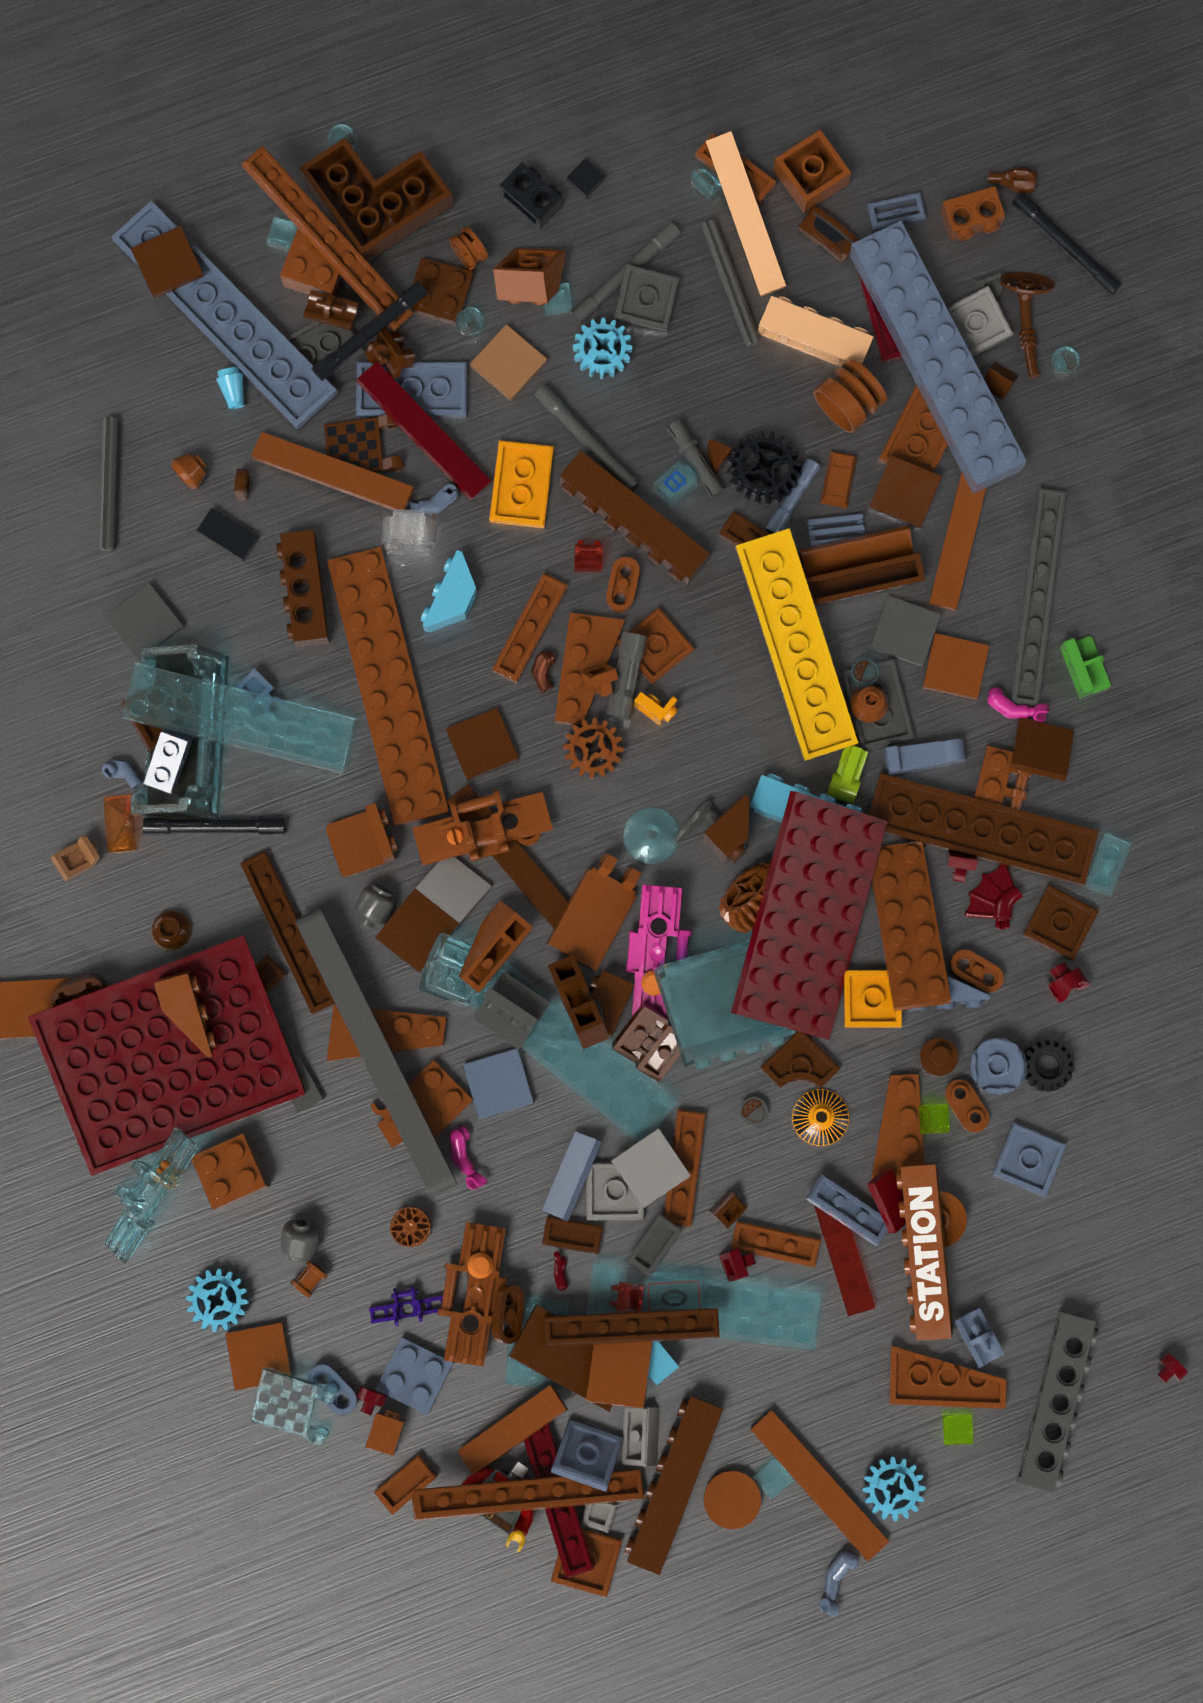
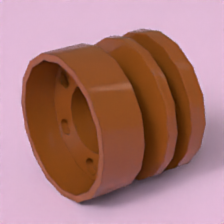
M848 358L842 364V368L835 370L834 376L836 381L832 378L825 379L814 390L813 394L821 409L837 426L847 433H854L866 421L865 412L874 414L878 409L877 406L881 407L888 399L883 387L870 371L856 360Z

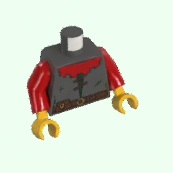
M516 1460L508 1473L499 1467L495 1470L485 1468L469 1475L461 1485L523 1480L531 1469L519 1460ZM534 1510L483 1514L481 1516L509 1535L505 1544L507 1548L510 1541H517L519 1543L517 1552H520L533 1522Z

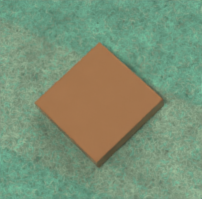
M506 324L470 363V367L512 402L547 363V358Z

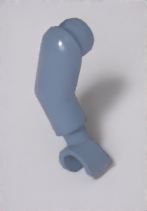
M446 484L430 500H419L417 503L410 501L408 506H410L411 510L401 514V516L408 518L413 512H419V514L440 513L457 499L458 491L456 486Z
M848 1551L841 1552L827 1569L824 1592H827L826 1598L822 1599L819 1604L822 1612L828 1613L830 1616H838L839 1607L836 1597L837 1593H839L840 1580L849 1569H854L858 1566L859 1557L857 1554L849 1553Z

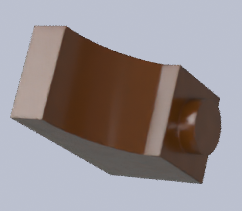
M602 971L600 977L594 976L589 991L593 992L592 999L597 1001L602 1008L604 1025L608 1036L612 1038L632 993L634 984Z

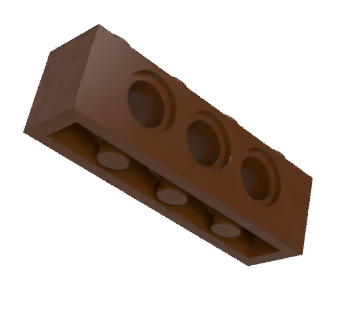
M314 530L280 534L281 543H276L278 559H283L284 569L280 570L282 587L287 586L288 596L283 597L285 613H290L291 623L286 624L288 639L293 640L296 648L328 644L329 635ZM297 557L306 559L305 564L299 568L293 567L292 561ZM299 584L309 585V590L303 595L295 593V589ZM302 611H311L313 615L309 621L302 622L298 620L299 614Z

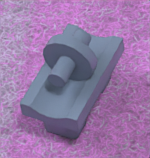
M980 1308L954 1320L978 1368L1005 1355Z

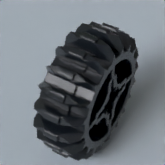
M762 430L759 431L758 439H755L752 433L748 434L749 443L740 439L738 443L740 448L733 447L732 454L735 457L728 458V464L733 467L727 469V474L734 476L730 479V484H740L736 488V493L741 494L745 491V501L750 500L751 496L755 497V505H759L760 498L765 499V504L768 506L771 503L772 497L777 503H780L781 494L788 497L791 494L789 488H796L798 485L794 479L801 477V473L797 470L802 467V462L795 461L799 457V452H790L794 445L792 442L783 445L785 440L783 435L779 437L778 441L775 440V433L773 431L770 432L769 438H764ZM763 449L774 451L779 455L768 456ZM753 452L755 464L743 472L742 463ZM760 464H763L766 468L770 467L769 473L765 472L764 469H760ZM786 464L787 475L779 484H776L774 473ZM760 480L766 487H759L751 482Z

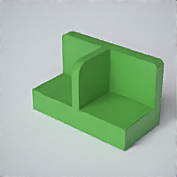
M1091 636L1077 641L1073 638L1062 643L1060 650L1079 699L1110 688L1111 684L1103 666L1104 655L1099 656Z

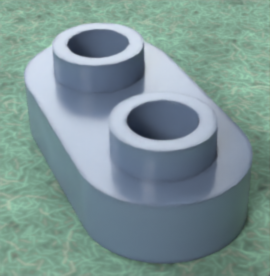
M320 1364L311 1369L308 1375V1384L314 1386L313 1391L334 1413L345 1415L355 1409L358 1402L355 1390L333 1367L327 1364ZM321 1373H325L328 1376L326 1384H321L318 1380ZM341 1394H345L348 1397L346 1405H341L338 1402V1397Z

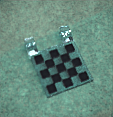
M264 1367L251 1422L306 1438L316 1445H323L328 1438L329 1430L322 1426H309L315 1398L324 1403L331 1404L338 1395V1388L328 1384H317Z

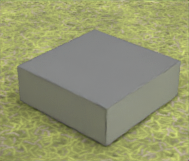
M601 1503L586 1505L581 1524L608 1533L617 1504Z

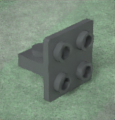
M503 972L493 988H489L484 995L485 1000L474 1014L473 1020L516 1049H521L549 1007L550 1002L509 974Z

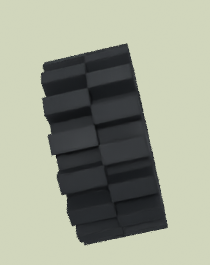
M1042 1040L1033 1044L1025 1051L1028 1064L1025 1079L1029 1082L1028 1085L1030 1087H1035L1038 1091L1051 1092L1064 1087L1073 1077L1072 1073L1075 1071V1066H1073L1074 1057H1071V1051L1068 1048L1066 1049L1063 1043H1057L1055 1040ZM1043 1055H1051L1058 1062V1071L1052 1077L1041 1075L1037 1069V1062Z

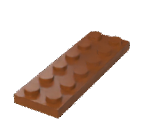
M917 841L881 846L871 883L893 1010L899 1011L950 1004L951 996L923 843Z

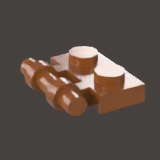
M987 746L974 798L1002 805L1003 798L1012 799L1010 808L1021 810L1022 802L1026 801L1028 794L1025 792L1028 778L1032 777V773L1010 768L1011 751ZM1009 774L1018 775L1014 789L1006 787Z

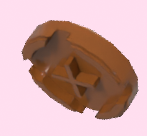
M736 1470L723 1471L714 1476L707 1484L703 1496L704 1507L709 1518L718 1526L730 1530L740 1529L752 1523L758 1515L761 1506V1494L755 1481L746 1473Z

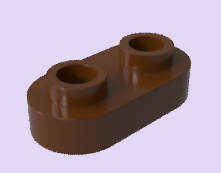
M503 1285L495 1294L491 1330L497 1342L512 1344L516 1342L521 1333L524 1293L518 1286Z

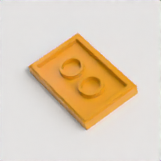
M499 440L489 518L490 523L545 528L554 446Z

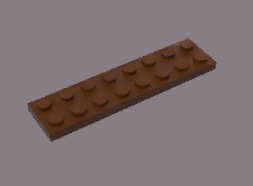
M882 773L879 774L869 812L870 816L887 821L885 834L922 842L923 844L948 851L976 856L982 860L1080 886L1086 884L1099 832Z

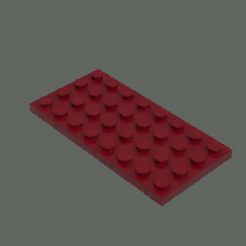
M790 791L731 1013L829 1040L844 986V974L849 967L886 829V820L796 791Z

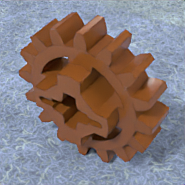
M593 718L592 724L588 725L586 720L583 719L580 729L576 725L572 726L574 735L566 734L565 736L570 741V744L563 745V749L569 751V754L564 756V759L573 761L570 769L573 770L578 767L580 769V777L585 772H589V778L593 779L595 773L598 772L600 777L603 778L605 777V769L613 772L615 769L612 763L621 762V759L616 754L624 751V748L617 747V743L622 741V737H614L613 734L617 729L613 727L608 730L606 728L608 721L606 720L601 725H597V719ZM596 730L594 736L588 738L580 736L586 731ZM605 735L611 742L612 751L605 748L603 742ZM597 737H599L597 748L601 752H595L587 760L589 749L585 747L586 744L592 745ZM574 746L582 751L583 759L581 762L575 755ZM598 759L607 761L601 766L590 767L592 762Z

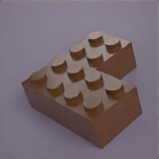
M345 138L299 167L303 181L335 226L368 262L454 206L452 193L422 151H419L376 181Z

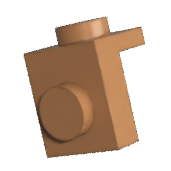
M83 835L77 843L53 854L51 860L66 882L94 868L100 857L96 844L93 841H89L86 835Z

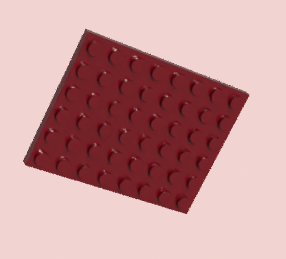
M244 934L28 1016L91 1176L306 1094ZM190 970L191 977H197L201 992L196 994L199 1004H205L209 1020L205 1021L208 1032L213 1031L217 1047L213 1048L214 1053L211 1057H207L162 1011L154 985L157 979Z

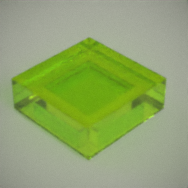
M948 1104L919 1106L920 1134L950 1133Z
M971 1414L942 1415L943 1445L973 1444Z

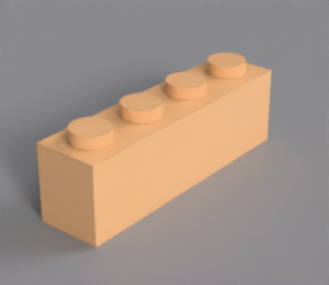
M771 296L758 327L759 335L839 367H842V364L848 358L854 359L863 365L874 337L869 335V332L863 328H851L844 325V322L838 318L823 317L818 315L815 309L806 306L803 308L793 305L790 299L782 296L778 298Z

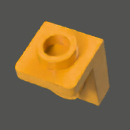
M640 692L634 700V707L660 726L664 720L669 723L678 711L675 707L678 699L673 696L666 706L662 708L660 706L662 703L650 693L646 696Z

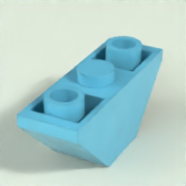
M459 550L456 551L454 557L449 556L444 566V571L447 573L442 582L438 581L432 593L435 599L431 607L427 605L422 614L423 628L428 633L465 620L477 596L476 586L463 553Z

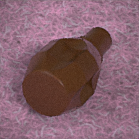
M1015 167L1003 171V173L989 172L988 183L1001 184L1002 187L1014 193L1024 192L1027 194L1036 191L1038 173L1030 168Z

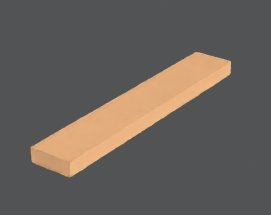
M730 131L707 140L706 144L760 296L762 297L786 288L784 277L732 132Z

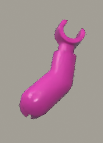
M995 687L988 692V704L1008 719H1019V717L1028 719V717H1033L1035 721L1039 722L1046 720V713L1049 712V705L1046 703L1038 704L1035 707L1017 705L1004 696L1000 688Z
M460 1126L457 1129H453L449 1134L451 1159L462 1174L467 1175V1187L476 1190L485 1185L487 1180L475 1171L473 1163L467 1157L465 1141L470 1138V1133L466 1127Z

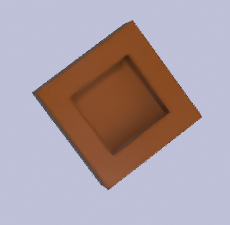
M605 663L580 672L583 683L594 688L596 694H600L601 697L613 694L611 682L618 679L614 667Z

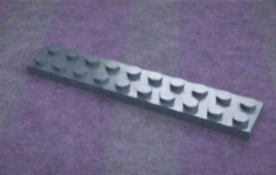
M150 201L113 234L111 238L138 266L131 248L177 228V226ZM186 236L204 277L165 295L298 430L338 394L337 390L326 378L322 382L311 370L313 365Z

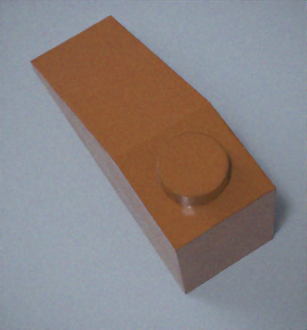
M499 901L482 922L459 977L480 993L533 927L515 911Z

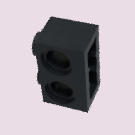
M521 162L499 185L500 195L541 230L562 208V194L553 184L547 185L541 179V174L534 167L530 166L528 168ZM519 182L530 184L526 189L516 187ZM541 199L550 202L545 207H540L536 204Z

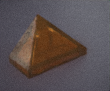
M132 795L103 798L108 854L136 851Z

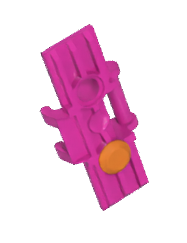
M642 885L638 932L636 930H629L628 933L629 951L626 971L635 973L632 1017L643 1002H646L670 1019L655 971L666 968L665 956L668 936L677 937L675 966L687 962L689 936H692V930L679 928L682 888ZM656 918L664 919L667 923V930L663 933L654 932L651 928L652 921Z

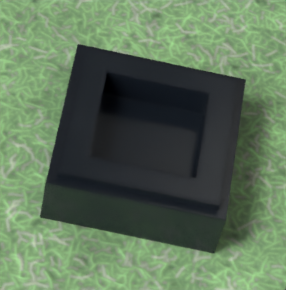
M584 159L566 177V180L587 199L605 180V176Z

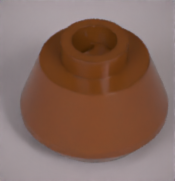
M189 453L174 458L171 463L172 469L190 489L199 488L206 475L203 469L207 466L197 454L193 457Z
M875 685L859 687L853 693L850 701V707L854 716L867 723L882 719L889 706L886 693Z

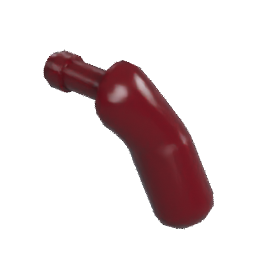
M555 1251L553 1254L555 1258L553 1275L557 1289L564 1291L568 1287L564 1273L567 1260L564 1256H561L560 1252Z

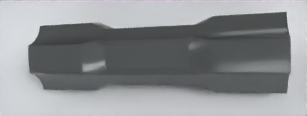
M629 632L622 633L616 670L618 679L614 681L613 694H610L606 714L631 719L635 700L634 692L647 636Z

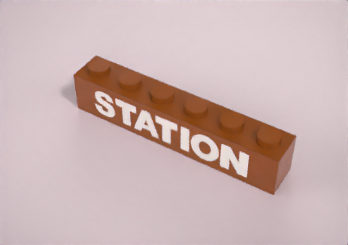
M937 1162L903 1164L901 1172H896L897 1188L903 1189L904 1200L899 1201L900 1218H905L906 1229H902L903 1247L908 1246L909 1258H904L906 1276L911 1275L912 1287H907L908 1304H913L914 1316H910L911 1333H916L917 1341L951 1339L953 1336L938 1165Z

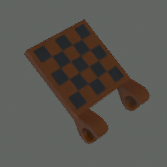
M387 414L374 418L324 424L328 456L375 473L402 471L404 468L400 456L383 459L380 429H396L399 427Z

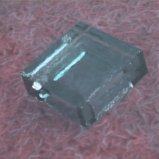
M273 217L266 241L267 246L289 251L298 228L291 221Z
M776 1458L772 1459L753 1476L772 1500L794 1481Z

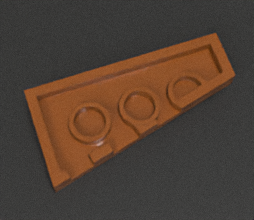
M570 613L555 723L582 727V720L586 719L596 693L594 688L583 683L580 672L605 663L608 664L625 620Z
M919 1074L889 1076L871 1180L883 1169H892L896 1178V1172H901L903 1164L924 1163Z

